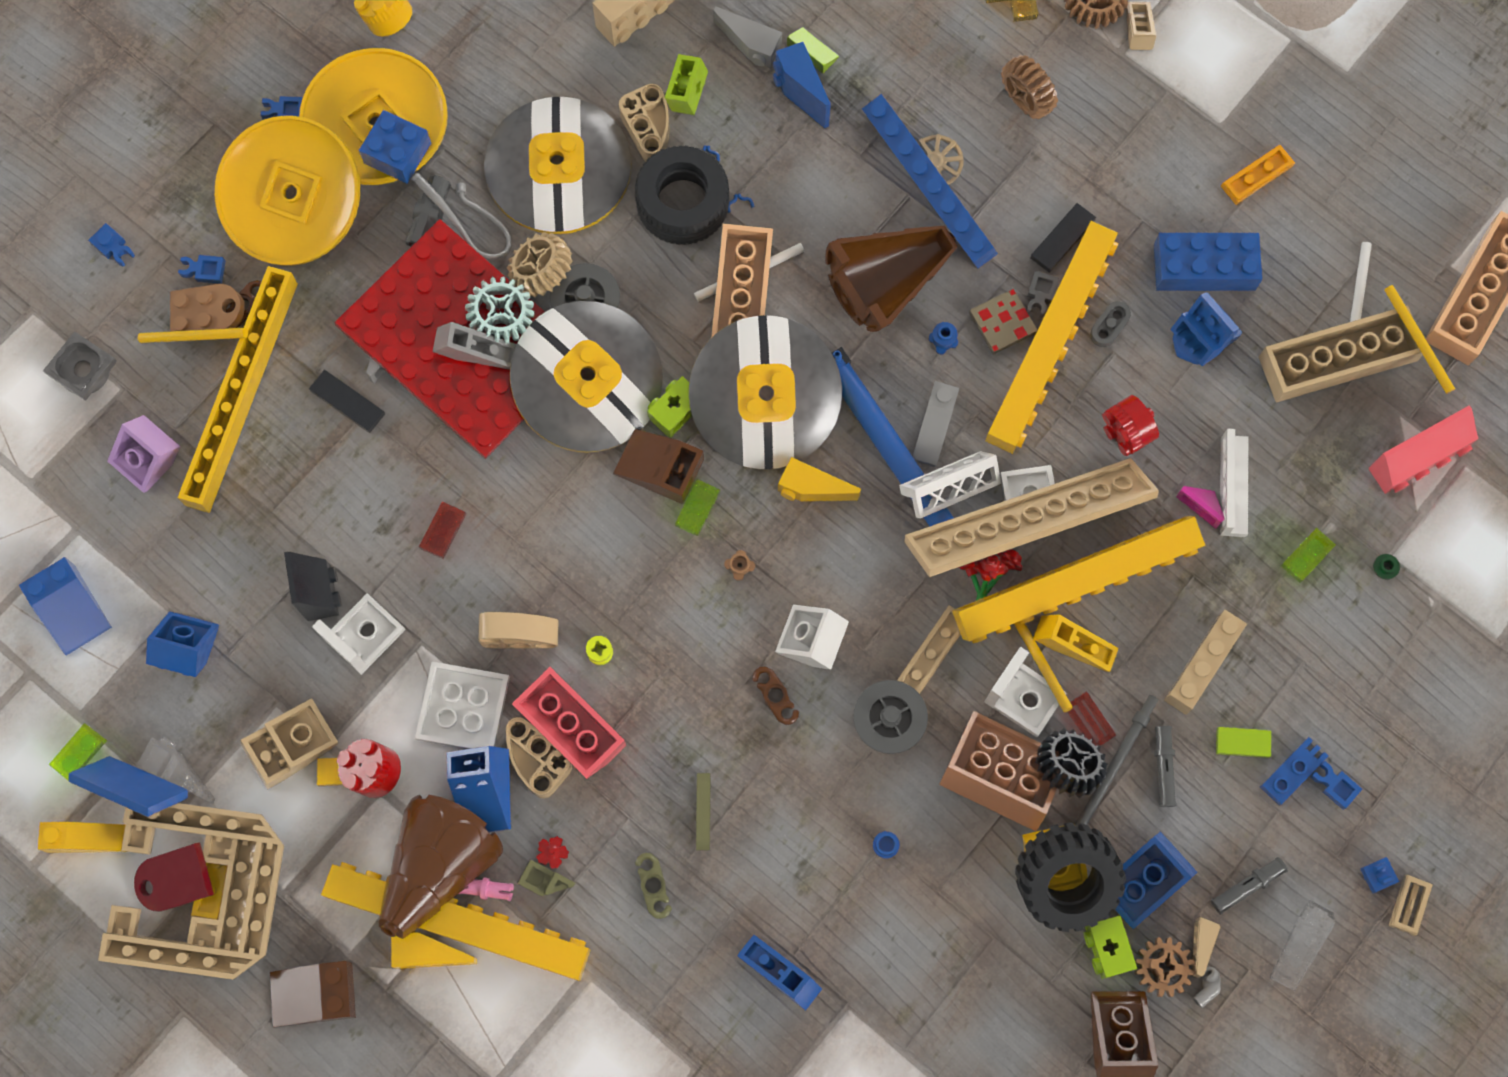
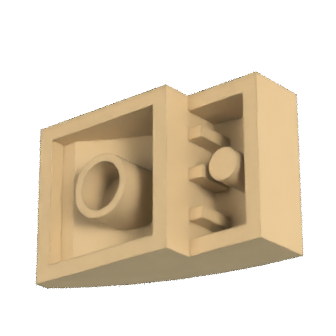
M312 698L265 723V727L241 739V746L267 790L302 770L338 744L337 739Z

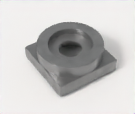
M74 331L43 372L63 385L68 391L86 401L92 393L104 386L108 380L110 370L117 361L114 357ZM82 361H86L91 365V371L85 377H79L74 372L75 366Z

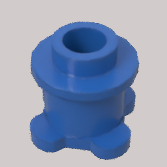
M942 322L935 326L933 332L929 335V341L935 345L936 353L943 355L946 350L958 346L957 329L948 322Z

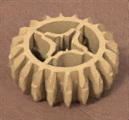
M543 232L541 235L536 233L532 239L527 237V241L524 244H520L518 250L513 251L514 257L509 259L511 264L507 267L509 271L507 276L510 281L512 279L515 280V287L521 284L524 286L522 293L529 292L533 297L538 296V294L544 296L546 291L553 292V287L556 285L560 286L559 282L567 278L565 273L571 270L569 265L573 262L571 259L572 253L565 241L553 233L547 234L546 232Z

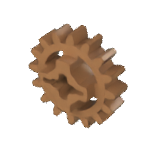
M1160 937L1155 938V945L1150 941L1146 942L1147 951L1139 949L1138 953L1142 958L1135 960L1136 964L1140 965V969L1134 973L1143 977L1139 984L1147 983L1149 985L1147 988L1148 993L1157 990V997H1163L1165 991L1168 997H1173L1174 989L1179 994L1183 993L1182 984L1186 986L1191 985V981L1187 976L1195 975V971L1189 969V965L1195 963L1194 960H1187L1186 958L1190 950H1180L1182 946L1180 941L1172 945V938L1170 937L1166 938L1164 943ZM1161 949L1159 957L1149 959L1154 951ZM1174 953L1179 958L1181 964H1178L1175 958L1173 957ZM1165 962V965L1170 967V971L1163 974V969L1159 968V964ZM1148 970L1155 976V982L1149 976ZM1180 976L1174 984L1168 986L1171 977Z

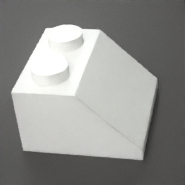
M793 605L775 652L812 667L831 670L849 621L830 609Z

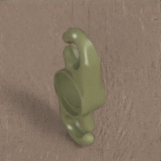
M643 853L637 857L635 864L639 867L646 859L652 862L650 870L638 869L647 910L654 918L663 919L670 914L672 907L667 905L662 912H657L654 909L657 901L669 902L658 858L652 853ZM651 878H657L661 882V889L657 893H649L646 890V882Z

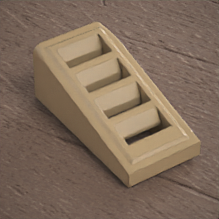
M1128 2L1126 17L1129 48L1131 50H1152L1156 40V31L1150 2ZM1136 12H1145V14H1134V13H1136Z
M1202 917L1197 918L1194 923L1192 960L1195 963L1192 964V970L1195 971V975L1192 976L1196 978L1204 976L1220 930L1219 924Z

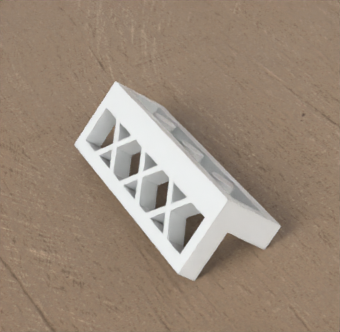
M1227 429L1221 437L1220 507L1225 519L1220 524V536L1246 537L1248 535V436H1235V429Z
M982 451L899 485L901 495L912 498L915 516L921 519L1001 484L997 456ZM990 468L992 479L987 482L982 481L981 478L985 470ZM970 477L973 481L969 489L964 491L961 489L965 478ZM946 486L952 487L953 489L947 499L944 500L940 497ZM925 495L932 496L928 507L923 509L921 497Z

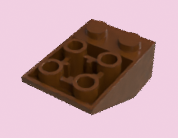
M635 429L613 474L683 504L704 461V451L680 440Z

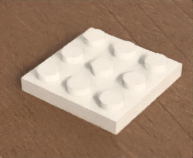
M431 662L415 739L464 749L484 746L495 747L510 676Z

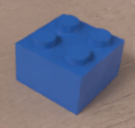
M383 110L360 147L359 153L364 164L408 184L430 147L431 141L426 129Z

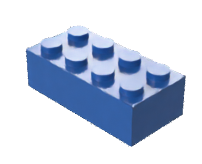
M1159 233L1154 243L1156 291H1256L1262 281L1259 233Z

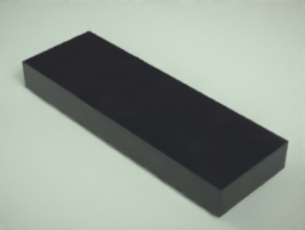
M1076 203L1031 254L1030 259L1050 273L1086 232L1090 221L1094 222L1096 220V216Z
M325 369L309 388L310 392L368 433H371L385 415L382 409Z

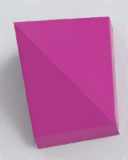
M1184 486L1176 496V498L1215 529L1225 519L1215 491Z

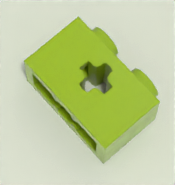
M678 54L665 95V100L672 112L695 115L708 74V70L700 57Z
M683 376L678 381L673 380L666 387V393L660 399L656 397L648 405L649 410L647 414L650 421L669 438L692 417L689 403V381ZM672 403L673 405H677L679 403V407L677 408L673 406L670 409V404Z
M1121 916L1097 922L1098 925L1092 928L1090 925L1085 927L1086 932H1083L1084 940L1088 948L1092 947L1095 957L1092 959V965L1097 975L1100 974L1102 979L1138 969ZM1106 941L1108 945L1113 944L1114 950L1110 951V953L1103 951Z

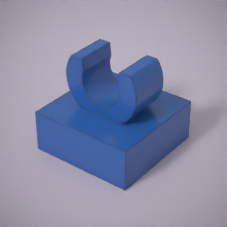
M1387 857L1360 868L1372 893L1399 882Z

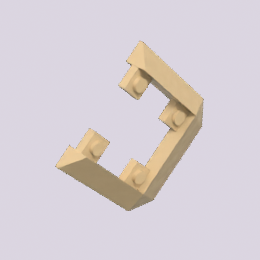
M177 803L147 817L125 807L123 823L126 826L121 851L151 854L156 828L206 835L203 847L205 862L228 865L219 919L192 916L187 942L137 935L141 909L111 905L107 932L102 935L98 961L233 980L266 956L284 844L264 816L261 814Z

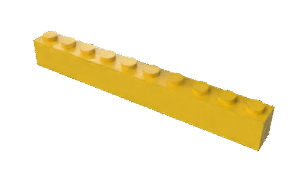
M1090 221L994 419L985 442L1013 454L1016 446L1022 447L1027 437V434L1023 433L1026 425L1032 426L1038 414L1034 411L1037 403L1042 405L1048 393L1044 389L1047 381L1053 382L1058 372V369L1054 367L1058 360L1063 362L1069 349L1065 347L1068 339L1073 341L1079 328L1075 326L1078 318L1083 320L1089 307L1085 302L1088 297L1093 299L1099 285L1095 281L1098 276L1103 278L1109 264L1105 262L1108 255L1113 257L1119 243L1115 242L1118 232Z
M270 266L266 269L244 326L248 330L247 338H239L177 497L187 507L207 513L211 511L298 283L291 272Z
M1184 516L956 608L952 612L962 639L978 643L987 639L986 635L995 631L996 634L1003 633L1011 629V624L1030 622L1035 619L1034 615L1038 613L1049 614L1055 612L1060 604L1065 602L1067 605L1077 603L1082 600L1081 596L1087 593L1096 595L1105 591L1104 587L1113 583L1114 586L1128 582L1129 576L1137 574V576L1146 575L1152 572L1151 568L1160 564V567L1173 564L1175 562L1174 558L1181 555L1183 557L1195 555L1198 553L1197 549L1205 546L1195 516Z
M341 862L340 866L332 864L321 896L380 915L386 881L381 880L382 875L369 870L366 871L365 875L355 872L356 866ZM454 898L441 906L437 914L418 927L419 929L577 981L581 980L591 951L585 947V941L571 937L568 942L559 939L560 933L545 929L544 933L535 931V925L519 920L517 925L508 922L509 916L494 912L493 916L483 914L484 908L468 903L467 908L457 905L458 900Z

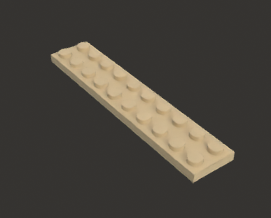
M1129 458L906 534L905 544L928 576L931 577L1158 497L1159 490L1137 464Z

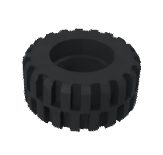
M1064 823L1063 827H1059L1057 824L1050 826V830L1045 833L1043 830L1036 834L1037 838L1034 841L1030 839L1025 845L1026 851H1022L1017 859L1019 864L1015 868V875L1020 894L1028 911L1032 913L1035 920L1039 923H1044V926L1050 929L1057 927L1062 932H1069V929H1074L1077 932L1084 930L1083 927L1089 925L1092 928L1098 925L1097 921L1102 918L1105 920L1111 915L1109 911L1111 909L1115 910L1120 903L1118 897L1124 895L1126 875L1116 851L1108 838L1103 836L1102 832L1096 828L1090 829L1089 825L1082 823L1078 827L1074 823ZM1075 863L1092 866L1087 879L1076 888L1066 891L1048 888L1051 878L1061 868Z

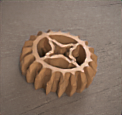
M1064 0L1066 2L1065 10H1070V18L1077 16V24L1084 21L1086 28L1090 24H1094L1095 29L1100 24L1106 28L1109 22L1112 24L1117 22V19L1123 16L1124 10L1128 6V0H1084L1086 4L1081 0Z
M1019 55L1011 59L1002 68L1001 77L1003 78L1002 83L1005 85V90L1008 91L1009 97L1024 111L1025 115L1029 114L1033 119H1040L1051 113L1057 106L1058 98L1057 92L1054 89L1055 85L1051 82V77L1047 76L1045 70L1040 67L1039 63L1036 64L1034 59H1029L1026 55Z

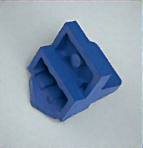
M1208 292L1201 294L1190 310L1182 313L1170 329L1174 333L1173 343L1177 357L1195 365L1200 364L1201 366H1204L1220 355L1224 348L1242 335L1241 329Z

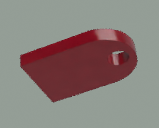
M200 842L149 858L141 863L135 873L134 889L138 900L144 907L151 911L160 912L214 895ZM147 881H150L153 886L151 894L146 890Z

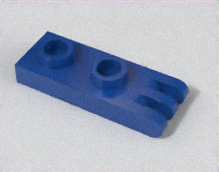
M1310 737L1260 786L1279 806L1329 756L1324 752L1317 759L1314 755L1321 748L1316 744L1309 751L1307 747L1313 741Z

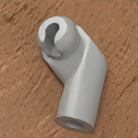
M1214 967L1206 968L1205 974L1202 976L1203 989L1193 997V1000L1200 1008H1203L1220 993V973Z

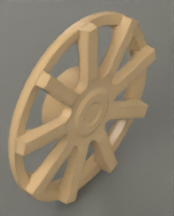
M940 134L918 140L917 143L927 152L928 158L938 172L941 174V171L946 170L953 175L947 181V184L953 183L960 175L964 162L963 153L957 142ZM936 140L935 150L932 152L926 145V142ZM940 140L949 143L942 152L939 151ZM953 147L956 149L958 156L945 157ZM959 161L957 172L947 166L946 163Z

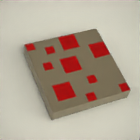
M1014 289L969 311L970 316L993 355L1035 335L1038 331Z

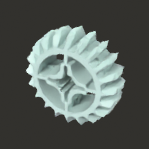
M492 277L490 279L491 284L489 285L483 280L481 282L482 289L475 286L473 288L475 295L469 294L468 301L470 303L465 305V310L469 312L466 314V320L471 321L469 327L485 333L486 337L494 336V340L497 343L499 339H504L505 343L508 344L509 337H512L515 341L519 340L518 333H525L527 330L525 327L532 323L530 318L534 317V311L531 310L534 307V303L529 300L530 293H522L524 290L522 284L515 288L514 279L507 284L505 283V277H501L499 283H496V279ZM493 295H505V296L502 297V298H496V297H494ZM514 301L517 302L521 310L518 319L514 317V313L510 310ZM482 302L486 304V309L489 310L485 321L479 314ZM499 308L500 311V308H503L504 313H495V309ZM500 323L507 325L506 327H494Z

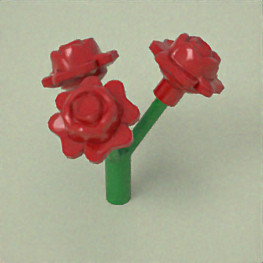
M1009 549L998 553V557L992 555L957 567L961 570H966L967 576L971 577L977 592L976 600L986 597L1000 577L1006 575L1009 570L1022 571V557L1018 552ZM977 572L981 574L983 579L982 587H980L976 577Z

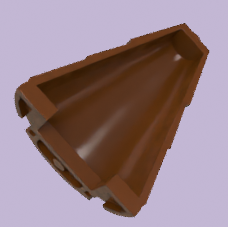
M945 225L906 228L898 232L838 238L827 245L825 264H830L831 273L828 274V278L838 301L846 313L859 326L862 324L866 325L867 331L877 332L893 322L908 302L915 298L925 283L937 274L958 246L953 234L947 230Z
M417 795L410 800L404 810L398 843L394 850L391 872L386 879L379 917V927L386 935L404 939L437 914L441 906L467 888L470 882L498 861V858L503 853V845L495 832L490 834L486 830V822L465 807L439 796L428 795L426 799H422L421 795Z

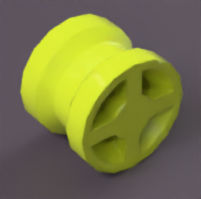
M594 636L587 642L586 653L593 664L605 665L612 659L613 648L606 637Z

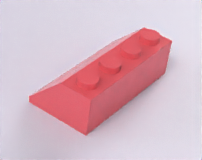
M1470 405L1383 453L1368 468L1383 492L1386 494L1394 490L1397 493L1409 486V480L1415 478L1419 481L1429 475V469L1434 466L1440 469L1452 461L1450 457L1456 454L1462 457L1473 450L1471 445L1478 440L1472 408Z
M551 667L512 703L586 779L606 766L626 746L625 740Z

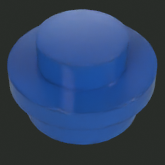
M881 832L873 840L874 852L884 859L895 856L900 847L899 839L892 832Z

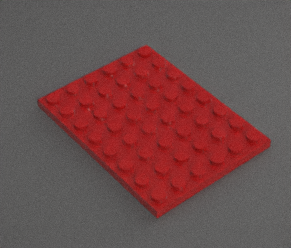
M439 219L334 323L339 330L486 459L524 420L512 395L510 369L456 360L433 352L438 327L453 322L470 328L469 324L471 321L466 320V314L469 312L465 310V305L470 303L468 295H475L473 293L475 286L482 289L481 282L483 280L489 285L491 284L490 279L492 277L496 279V283H499L501 277L505 276ZM505 277V283L509 284L510 280ZM493 295V296L496 297V298H502V297H504L505 295ZM514 301L510 310L514 313V317L518 319L521 310L517 302ZM534 301V307L531 309L534 311V317L530 318L532 322L545 313ZM482 302L479 314L485 321L489 310L486 309V304ZM499 308L495 309V313H504L503 308H500V311ZM500 323L494 327H506L507 325ZM509 337V342L518 343L519 340L515 341L512 337Z

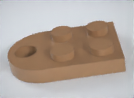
M214 284L170 291V331L236 328L243 318L245 311L243 298L229 285ZM235 302V309L230 313H226L228 304Z

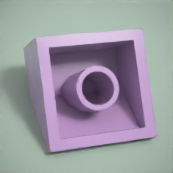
M143 415L122 424L107 462L145 493L173 465L180 446Z

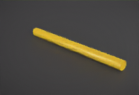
M1393 285L1388 286L1384 289L1386 295L1446 394L1454 391V385Z
M246 328L149 332L139 333L138 341L140 343L247 338L248 330Z
M1014 623L1064 713L1070 711L1073 706L1039 646L1033 639L1026 623Z

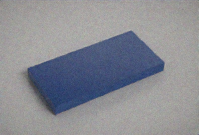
M111 756L69 773V782L147 817L188 798L187 789Z

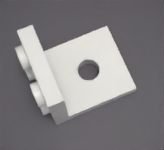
M368 593L332 629L326 626L320 619L312 626L324 641L361 675L406 630ZM366 624H373L375 627L374 633L368 637L362 636V627Z
M1020 647L984 702L1035 737H1038L1059 706V703L1045 678L1023 664L1029 652ZM1025 694L1034 695L1037 699L1036 706L1027 707L1023 703V696Z

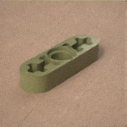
M697 773L696 851H710L711 773Z

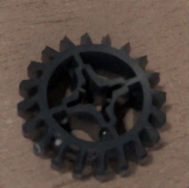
M1064 728L1059 732L1054 731L1044 738L1037 749L1035 761L1039 765L1037 772L1044 774L1042 781H1049L1050 788L1056 787L1059 790V794L1066 792L1069 798L1074 796V794L1078 798L1084 795L1089 796L1098 789L1106 778L1108 763L1104 761L1106 754L1099 752L1101 746L1093 744V738L1088 740L1085 738L1084 732L1078 735L1074 729L1068 733ZM1056 751L1059 752V757H1056ZM1085 769H1087L1088 775H1085Z

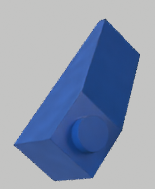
M755 935L750 938L737 955L805 1011L822 990L809 975Z

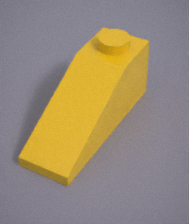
M793 457L790 458L778 483V491L781 492V496L791 501L795 499L799 501H855L859 499L861 488Z
M1042 615L1033 637L1035 641L1056 652L1106 672L1111 671L1119 649L1061 615Z
M40 822L38 850L47 853L127 852L121 851L126 824Z
M415 930L404 939L397 936L391 937V967L394 969L477 964V958L419 932L415 933Z

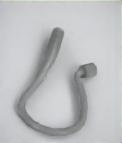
M416 173L411 178L430 200L445 213L464 240L480 255L494 260L508 254L511 248V236L508 229L488 211L465 198V183L460 182L456 184V195L459 196L464 204L482 213L503 231L506 237V247L502 252L488 254L478 250L454 213L435 189L419 173Z

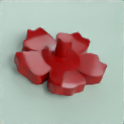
M556 836L550 838L549 842L545 839L538 842V851L542 852L536 856L538 863L543 865L549 863L551 869H558L559 865L562 864L561 859H567L569 854L566 846H561L563 839Z

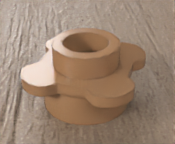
M738 550L731 559L725 560L724 563L725 568L734 574L733 577L737 581L742 580L746 573L752 572L755 569V563L749 560L746 552L743 550ZM741 563L742 567H738L737 564Z

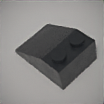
M284 552L291 602L307 621L338 616V607H341L342 604L338 591L335 592L334 582L338 581L335 567H331L326 559L294 552Z

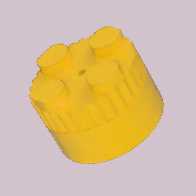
M408 0L354 1L356 11L370 31L376 36L384 37L395 34L409 22L412 16V6Z

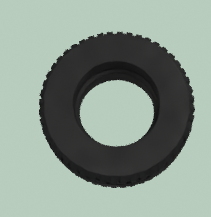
M692 146L668 147L656 152V155L653 154L651 158L646 160L643 167L640 168L635 183L636 207L642 224L656 238L667 243L670 242V244L686 245V243H697L707 239L709 235H713L722 226L729 207V183L723 166L708 152L706 153V151ZM687 180L702 187L706 196L698 206L680 211L665 206L660 201L659 194L668 184Z

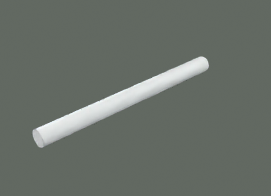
M1369 242L1361 243L1350 322L1361 319L1372 246Z
M799 243L771 256L769 268L803 253L804 248L802 244ZM717 282L695 292L694 296L697 302L716 294Z

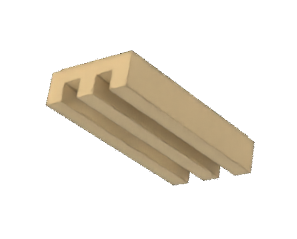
M1404 875L1389 926L1416 936L1433 884L1410 875ZM1410 883H1413L1412 889H1411V892H1410V895H1409V898H1408V902H1407V905H1406V908H1405V911H1404V914H1403V918H1402V921H1401V923H1400V922H1399V918H1400V915H1401V912H1402V909H1403V905H1404V902H1405V899H1406V896H1407V893H1408V889H1409ZM1419 886L1423 887L1412 926L1410 927L1408 922Z

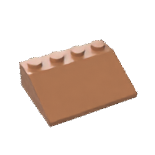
M973 711L939 784L1034 831L1038 830L1047 815L1057 790L1056 787L1050 788L1049 781H1042L1044 774L1037 772L1039 765L1035 761L1037 749L1041 745L1040 742ZM1058 751L1055 752L1056 757H1059Z

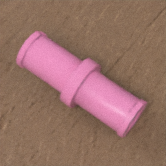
M483 878V880L474 879L459 894L480 896V899L487 900L489 897L511 901L513 893L509 892L514 890V885L512 883L492 882L490 878Z

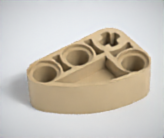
M647 84L622 96L619 100L621 120L642 159L646 162L653 154L656 155V152L667 149L670 125L665 95L658 85ZM651 97L657 98L655 101H648L647 99ZM639 127L646 128L644 131H637L636 129ZM649 147L657 148V150L653 152L648 151L647 149Z
M480 613L478 641L485 648L558 647V620L523 613Z
M516 717L507 723V747L518 776L535 796L543 799L550 797L571 773L573 765L527 720ZM516 726H525L526 732L523 736H513V729ZM544 742L546 743L545 751L540 754L534 753V744ZM565 759L563 761L565 764L563 769L561 767L554 769L556 767L554 764L556 760L561 762ZM540 779L549 780V787L544 791L536 790V783Z

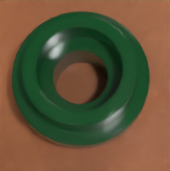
M1382 554L1375 559L1373 569L1378 577L1389 580L1398 575L1400 563L1393 555ZM1384 562L1391 565V570L1384 568Z

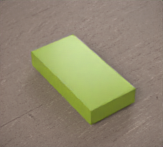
M1218 727L1216 728V754L1270 758L1271 730Z

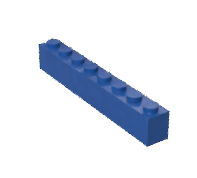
M880 94L864 106L862 110L977 269L995 257L998 253L884 96Z

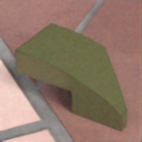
M529 859L517 884L539 896H544L574 887L575 882Z

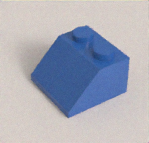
M169 611L147 638L146 664L159 669L178 672L185 676L197 677L207 664L219 624Z

